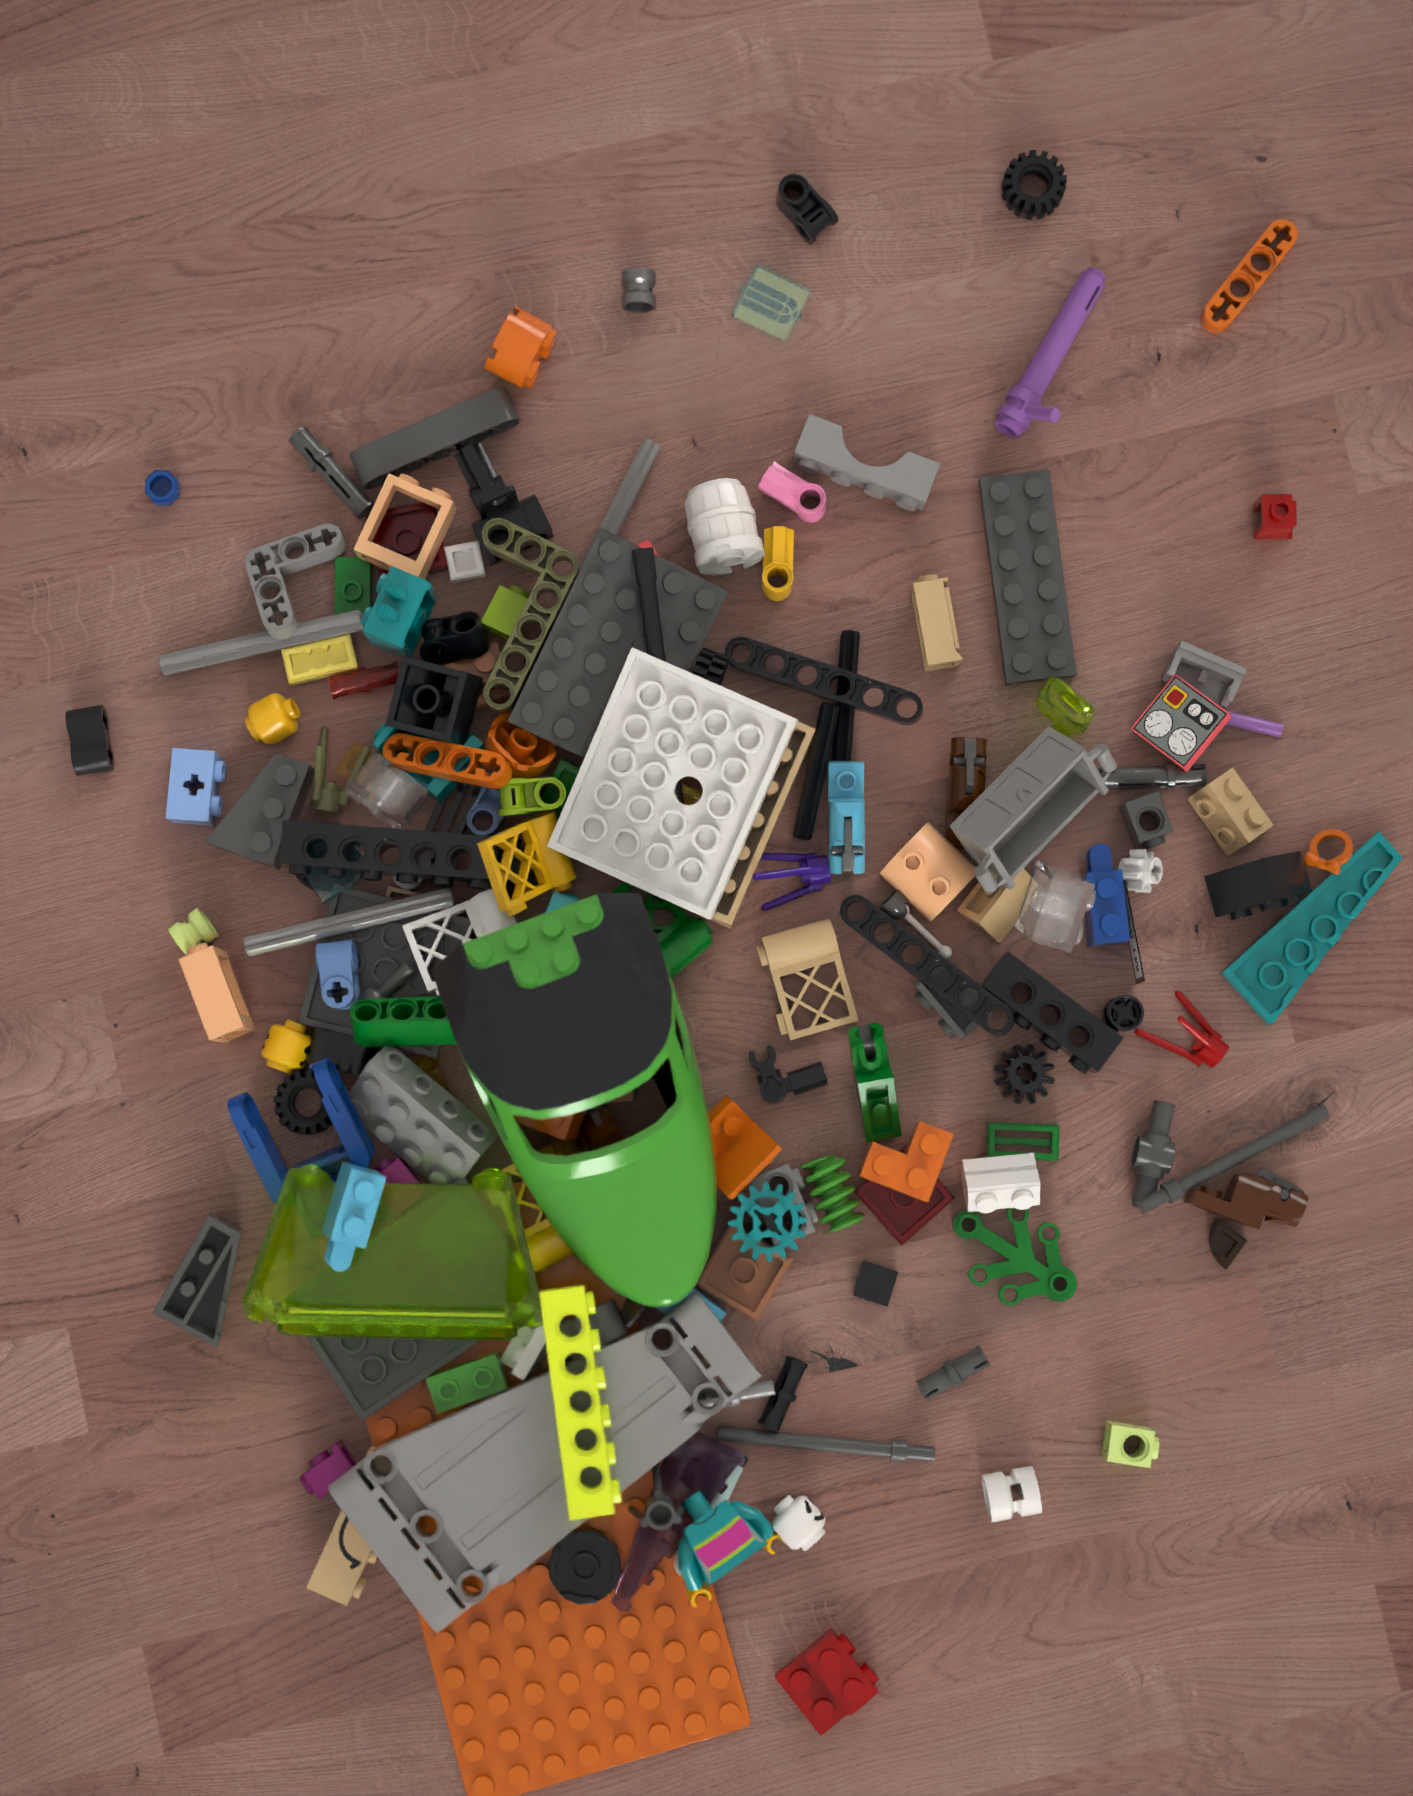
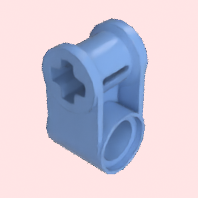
M481 788L467 816V825L472 835L494 836L500 832L508 816H498V811L501 809L499 789ZM511 789L512 804L514 805L513 789ZM482 815L490 816L493 819L492 827L486 831H480L474 827L475 820Z
M352 939L317 944L316 961L320 974L323 1001L332 1008L348 1010L360 998L358 954L355 941ZM340 985L342 988L348 989V995L342 996V1002L341 999L334 998V992L340 990Z

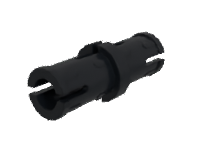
M788 1355L774 1385L775 1395L769 1397L761 1418L758 1420L759 1424L778 1432L781 1429L780 1426L790 1403H795L797 1399L795 1392L808 1366L807 1363Z

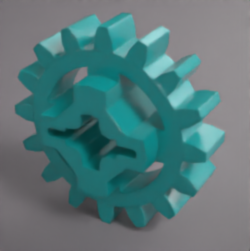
M763 1182L762 1191L758 1192L753 1185H750L749 1191L751 1195L746 1197L739 1193L737 1197L742 1203L741 1206L730 1207V1211L737 1214V1218L728 1221V1226L737 1227L738 1230L731 1236L732 1241L742 1239L743 1243L739 1250L743 1253L749 1248L753 1249L752 1259L754 1260L759 1257L760 1253H765L767 1262H771L775 1252H778L780 1257L784 1259L786 1258L784 1249L787 1246L794 1250L798 1249L797 1244L793 1241L795 1236L805 1237V1233L798 1229L799 1224L806 1223L807 1218L798 1216L797 1213L804 1208L803 1203L794 1205L791 1202L795 1197L793 1191L786 1196L783 1195L782 1184H778L775 1191H772L768 1182ZM762 1197L778 1199L773 1206L761 1207L755 1202L756 1199ZM757 1209L761 1214L764 1213L767 1216L772 1212L776 1214L774 1222L781 1233L778 1234L775 1230H771L768 1227L763 1231L759 1229L761 1221L754 1210ZM788 1209L792 1216L790 1233L783 1227L782 1216ZM745 1210L753 1219V1228L747 1235L743 1228ZM763 1237H775L780 1242L774 1246H761L757 1244Z

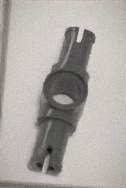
M1154 1100L1148 1131H1144L1143 1136L1139 1135L1135 1141L1132 1167L1136 1168L1135 1173L1138 1174L1132 1206L1138 1207V1200L1157 1191L1159 1179H1163L1164 1174H1169L1175 1156V1143L1171 1142L1172 1137L1169 1136L1175 1104Z

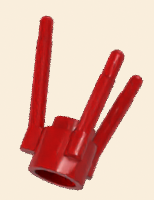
M1179 990L1175 992V996L1204 1030L1200 1032L1183 1016L1177 1018V1021L1195 1037L1191 1044V1048L1195 1050L1194 1053L1144 1030H1135L1137 1036L1189 1059L1198 1067L1203 1063L1210 1068L1215 1067L1229 1049V1045L1221 1040L1222 1035L1211 1027L1194 1005Z

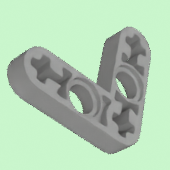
M322 524L252 549L246 555L245 567L262 623L269 635L274 639L281 640L292 636L298 626L284 576L333 560L341 556L345 551L346 540L340 528L335 524ZM332 537V544L326 546L325 539ZM310 543H314L316 551L312 552L309 546ZM292 548H304V553L301 557L297 559L287 558V554ZM264 560L266 561L265 566L269 574L265 576L262 575L259 569V562ZM273 586L280 588L279 594L273 599H264L262 597L263 592L267 588ZM278 609L284 618L283 624L280 626L276 625L277 619L273 612Z

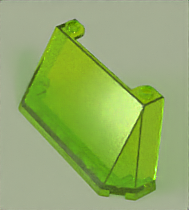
M316 1165L290 1168L242 1297V1305L247 1320L260 1324L265 1319L277 1324V1332L287 1336L510 1340L517 1337L518 1329L527 1326L530 1329H535L543 1325L539 1290L511 1174L496 1168H488L483 1170L482 1173L475 1175L472 1185L385 1183L366 1248L356 1247L349 1268L342 1272L333 1270L325 1262L324 1254L329 1239L321 1232L336 1182H331L330 1175Z

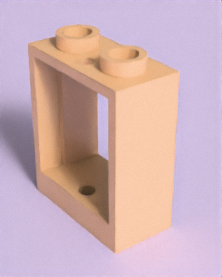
M389 473L353 550L359 559L389 571L391 566L425 580L457 511L454 501L450 500V494L441 489L433 487L429 491L418 486L419 482L408 475L400 474L397 477ZM395 491L440 509L416 561L372 542Z
M207 943L187 949V956L178 960L209 1040L225 1043L255 1031L254 1022L227 952L215 946L208 947Z

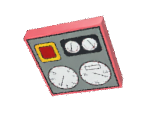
M1174 674L1130 729L1187 772L1232 716L1177 674Z

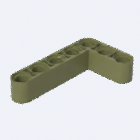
M494 518L489 520L482 530V537L487 550L491 554L538 576L529 598L484 687L483 695L488 707L492 711L502 714L514 708L576 579L579 565L575 554L505 519ZM500 529L505 530L509 534L508 540L505 543L495 545L490 542L489 538L492 532ZM528 545H535L540 548L541 553L537 559L529 561L521 556L522 550ZM563 560L570 562L573 566L571 573L567 576L555 574L553 568L557 562ZM544 592H551L558 599L553 607L543 608L537 603L539 596ZM537 624L542 629L541 635L535 640L525 639L522 636V631L526 625ZM519 655L525 658L526 665L523 670L519 672L508 670L506 664L510 657ZM497 687H505L510 691V697L504 704H495L491 701V693Z

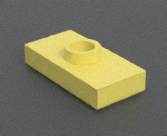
M350 633L281 649L288 683L291 686L359 669Z

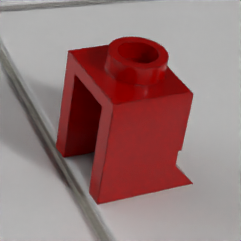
M1262 494L1253 504V512H1261V524L1253 532V539H1292V529L1297 525L1296 501H1292V494Z

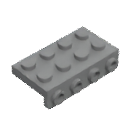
M385 1046L368 1062L349 1091V1095L364 1126L440 1191L461 1177H466L483 1153L497 1138L494 1130L394 1046Z

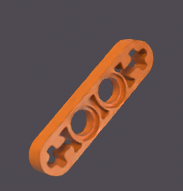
M1278 219L1269 225L1206 304L1201 313V322L1206 330L1212 333H1221L1229 328L1294 246L1298 238V230L1293 222L1287 219ZM1284 231L1287 234L1285 240H1282L1273 251L1269 246L1276 235ZM1255 255L1264 256L1268 260L1269 268L1264 271L1254 269L1251 265V258ZM1235 281L1243 282L1248 288V294L1244 297L1234 296L1230 291V284ZM1225 301L1230 306L1223 314V319L1220 318L1216 322L1212 319L1213 312H1217Z
M403 733L390 736L385 741L382 749L386 760L394 768L490 789L504 787L512 777L510 764L497 752ZM405 747L410 753L413 754V757L409 753L399 752L397 756L395 755V753L397 750L402 751ZM439 751V758L435 763L424 765V758L429 752ZM470 757L471 761L468 768L461 772L455 771V764L460 758ZM482 765L485 769L495 770L498 765L500 770L499 772H492L490 776L486 770L480 767Z

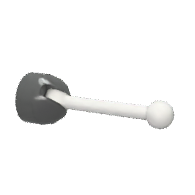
M895 890L879 909L892 919L899 920L905 918L938 950V954L945 959L947 957L950 958L952 955L951 948L946 945L943 946L909 913L911 908L910 901L899 890Z

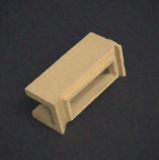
M937 574L921 576L917 578L918 582L912 584L910 594L924 672L958 667L963 659L958 653L960 646L949 587H946L948 577L938 579Z

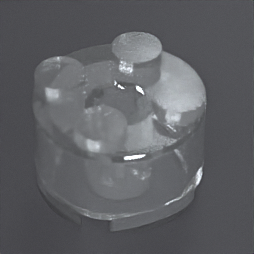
M373 752L349 783L344 793L358 804L368 808L369 813L383 824H387L393 829H406L431 794L405 771L390 765L391 761L379 753Z

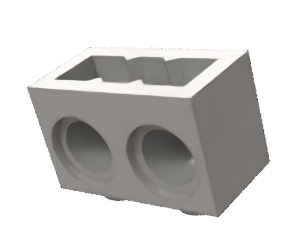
M789 1163L757 1175L749 1183L758 1192L762 1191L763 1182L769 1183L775 1176L785 1178L788 1183V1190L785 1196L793 1191L795 1197L791 1202L794 1205L797 1203H803L804 1208L798 1212L802 1217L807 1218V1222L801 1224L798 1229L802 1230L805 1235L815 1232L813 1223L818 1222V1217L811 1201L807 1203L803 1201L799 1190L805 1188L798 1168L791 1170ZM773 1197L756 1199V1202L761 1207L773 1206L778 1201L777 1198ZM772 1212L767 1216L762 1213L766 1227L780 1234L781 1231L777 1229V1225L774 1222L776 1214ZM771 1237L774 1245L780 1243L775 1237Z

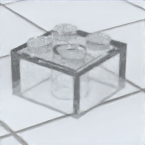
M1037 860L1015 927L1032 942L1072 953L1074 944L1078 945L1083 936L1084 925L1082 921L1086 910L1089 911L1094 904L1096 892L1093 889L1095 884L1077 871Z

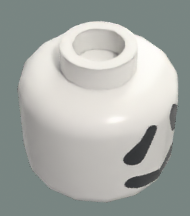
M788 1495L773 1508L777 1514L772 1521L773 1529L791 1550L802 1548L803 1551H806L826 1533L823 1529L826 1522L825 1516L806 1495L798 1496L794 1500Z

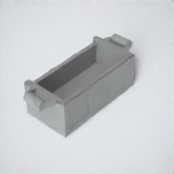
M1048 726L950 825L975 864L974 875L987 893L996 891L1001 885L1011 890L1016 885L1012 879L1073 820L1096 794L1101 793L1105 795L1109 791L1105 782L1110 773L1116 769L1117 764L1105 744H1099L1087 753L1082 745ZM1095 758L1098 759L1103 768L1101 773H1099L1093 762Z

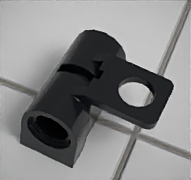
M513 485L481 499L486 517L471 523L490 566L503 561V559L491 554L483 541V527L491 519H505L546 540L554 537L552 528L535 494L519 501ZM495 530L490 535L489 540L495 545H502L508 540L509 534L505 530ZM528 545L522 551L529 549L535 545Z

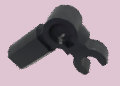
M771 1045L767 1046L769 1059L765 1062L757 1061L754 1052H749L751 1065L760 1071L757 1080L761 1096L767 1103L778 1104L785 1099L787 1093L793 1092L795 1096L828 1085L821 1061L787 1072L788 1077L782 1078L780 1069H775L773 1066L776 1061V1053Z

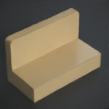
M1024 868L1012 879L1016 885L1011 890L1001 885L996 891L987 893L980 882H978L957 911L965 919L981 927L994 941L1001 943L1041 891V886Z

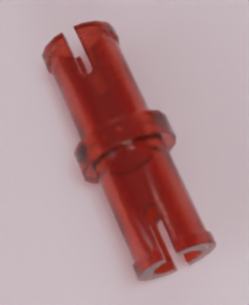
M397 661L369 669L362 666L358 667L359 671L332 678L328 677V682L333 700L364 692L367 695L371 694L373 689L396 684L399 669Z

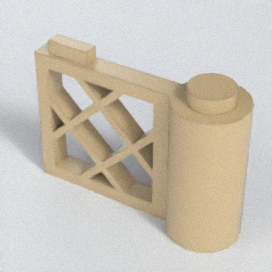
M830 918L761 937L762 945L756 946L761 966L768 965L782 1011V1013L775 1014L781 1035L788 1034L789 1040H794L859 1021ZM834 961L837 977L831 988L813 979L820 965ZM813 968L809 976L800 972L802 970ZM796 973L806 979L796 998L784 992L780 980L781 976ZM810 982L828 991L818 1010L801 1001ZM839 982L843 995L835 991ZM833 994L845 1001L849 1015L833 1019L822 1012ZM785 997L794 1001L790 1010ZM798 1004L816 1013L809 1027L799 1030L794 1029L791 1016ZM820 1016L828 1020L826 1022L816 1024Z

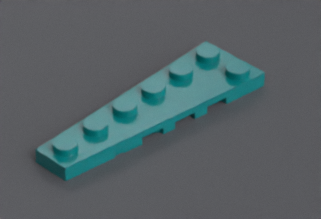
M1379 831L1376 832L1353 852L1352 857L1347 863L1340 866V873L1338 875L1330 873L1312 892H1309L1301 899L1300 903L1291 908L1220 974L1267 1026L1271 1025L1403 857Z

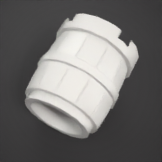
M721 478L704 482L690 489L684 502L688 523L687 530L695 549V563L701 574L711 576L732 573L731 566L742 563L744 570L757 564L765 557L762 538L758 537L755 510L751 506L746 488L741 485L740 481L732 478Z

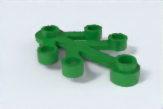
M1007 1208L1006 1217L1012 1223L1017 1247L984 1227L980 1216L976 1212L961 1210L955 1214L952 1220V1227L958 1236L965 1239L975 1237L1009 1259L1008 1261L990 1265L979 1263L972 1265L968 1270V1278L971 1283L983 1286L990 1279L1029 1272L1039 1279L1038 1281L1019 1286L1012 1283L1002 1285L998 1291V1297L1002 1303L1008 1306L1016 1305L1020 1299L1043 1294L1057 1302L1066 1301L1074 1295L1077 1289V1279L1072 1270L1062 1266L1057 1244L1060 1232L1055 1224L1049 1222L1042 1223L1036 1231L1038 1240L1044 1244L1047 1261L1046 1267L1035 1260L1026 1222L1029 1218L1028 1209L1023 1210V1218L1018 1221L1014 1220L1011 1216L1013 1208ZM967 1217L972 1218L974 1221V1228L971 1231H964L961 1226L962 1221ZM1047 1226L1054 1230V1236L1050 1240H1045L1042 1237V1230ZM977 1268L985 1270L986 1276L982 1281H975L973 1278V1272ZM1057 1277L1065 1279L1066 1284L1062 1290H1056L1053 1286V1281ZM1011 1287L1016 1291V1297L1012 1301H1006L1003 1293L1005 1289Z

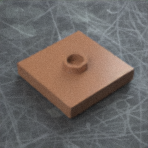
M729 1226L704 1267L696 1286L757 1322L791 1265L793 1258L786 1255V1258L782 1259L778 1252H775L771 1262H767L765 1253H760L759 1257L754 1260L752 1259L753 1249L749 1248L743 1253L739 1250L743 1243L742 1239L732 1241L731 1236L738 1230L737 1227ZM763 1240L757 1243L761 1246H771Z

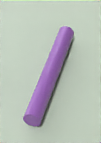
M1227 711L1232 716L1226 724L1228 726L1278 738L1281 737L1283 731V724Z

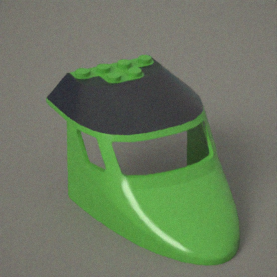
M599 893L460 944L431 971L452 1034L467 1070L496 1131L527 1188L559 1237L579 1261L616 1293L650 1307H665L681 1301L697 1284L709 1258L717 1213V1174L712 1128L694 1047L664 956L641 895L639 893ZM675 1017L682 1035L684 1055L675 1032ZM667 1058L670 1059L676 1089L675 1103L655 1124L630 1138L612 1145L569 1156L538 1153L532 1148L513 1115L536 1119H549L572 1115L623 1096L645 1083Z

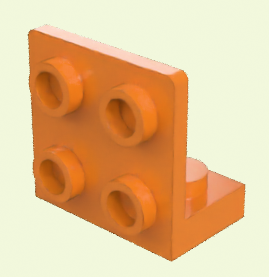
M726 1095L709 1112V1118L713 1134L717 1187L730 1200H733L774 1160V1157L782 1148Z

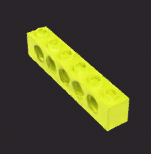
M585 1284L541 1290L539 1295L569 1520L615 1514V1503H622L619 1480L611 1479L610 1465H616L614 1442H606L605 1428L611 1427L609 1404L601 1405L600 1390L606 1389L604 1367H596L594 1353L601 1351L599 1330H591L589 1316L596 1314L593 1291L586 1292ZM566 1315L577 1316L582 1323L581 1331L575 1335L564 1333L561 1329V1319ZM574 1352L581 1353L587 1361V1367L578 1373L570 1371L565 1362L566 1357ZM578 1390L588 1392L592 1398L591 1406L585 1410H578L571 1403V1395ZM583 1428L593 1430L597 1436V1442L588 1448L580 1446L576 1441V1433ZM589 1466L598 1468L602 1474V1480L596 1485L584 1483L581 1478V1472L584 1468Z

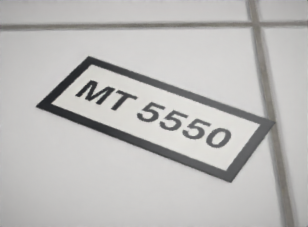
M1124 879L1130 933L1128 944L1136 984L1144 982L1145 978L1126 879Z

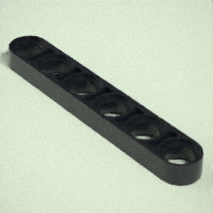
M739 636L733 638L725 647V655L730 657L729 664L738 671L901 725H913L923 715L922 701L917 694L746 637ZM738 645H747L751 649V656L746 662L737 663L732 658V652ZM770 656H780L784 661L782 670L776 674L768 673L764 667L766 660ZM806 666L813 667L817 671V678L808 685L801 684L797 678L800 669ZM844 677L849 680L850 689L845 695L838 696L831 692L830 687L834 679ZM871 688L880 689L884 695L881 704L875 707L868 706L864 702V694ZM905 699H911L917 704L916 713L909 718L901 717L897 713L898 704Z
M851 895L843 900L840 906V915L849 927L989 1034L1003 1036L1011 1031L1014 1025V1016L1007 1005L865 897ZM861 902L865 905L866 915L862 920L852 921L848 918L847 909L852 903ZM883 923H888L894 928L893 938L886 943L879 942L875 938L876 928ZM909 945H917L922 950V957L915 964L906 963L902 957L904 949ZM938 966L947 967L951 973L949 982L942 986L933 984L930 978L932 970ZM965 988H974L978 991L979 1000L973 1007H964L959 1002V994ZM1001 1009L1008 1016L1007 1024L1001 1029H993L988 1025L987 1017L993 1010Z

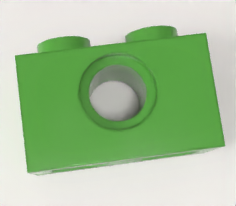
M499 1351L436 1372L426 1378L437 1414L507 1390L510 1386Z

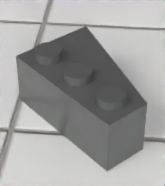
M276 753L205 842L215 848L280 870L279 855L283 820L298 821L314 778V769L309 764Z
M210 1212L153 1313L218 1348L242 1228Z

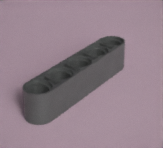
M500 387L363 445L350 454V459L363 488L372 489L383 485L389 473L397 477L400 474L406 475L455 454L468 445L478 444L515 427L520 422V418L507 389Z

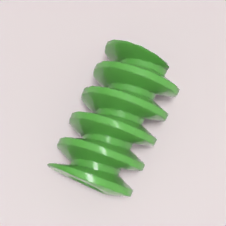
M834 1154L800 1165L801 1169H812L813 1171L805 1178V1182L817 1183V1187L809 1192L811 1197L822 1198L814 1206V1209L826 1211L827 1213L818 1220L819 1224L831 1225V1228L824 1234L852 1226L865 1218L863 1212L852 1211L860 1204V1200L848 1198L855 1191V1185L843 1184L851 1176L850 1171L838 1170L846 1163V1158L834 1157Z

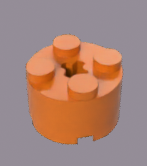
M515 306L513 314L509 313L493 343L492 348H494L496 353L493 359L487 357L484 369L521 389L526 387L531 390L540 374L541 361L539 360L541 357L547 360L556 343L554 339L557 331L548 322Z

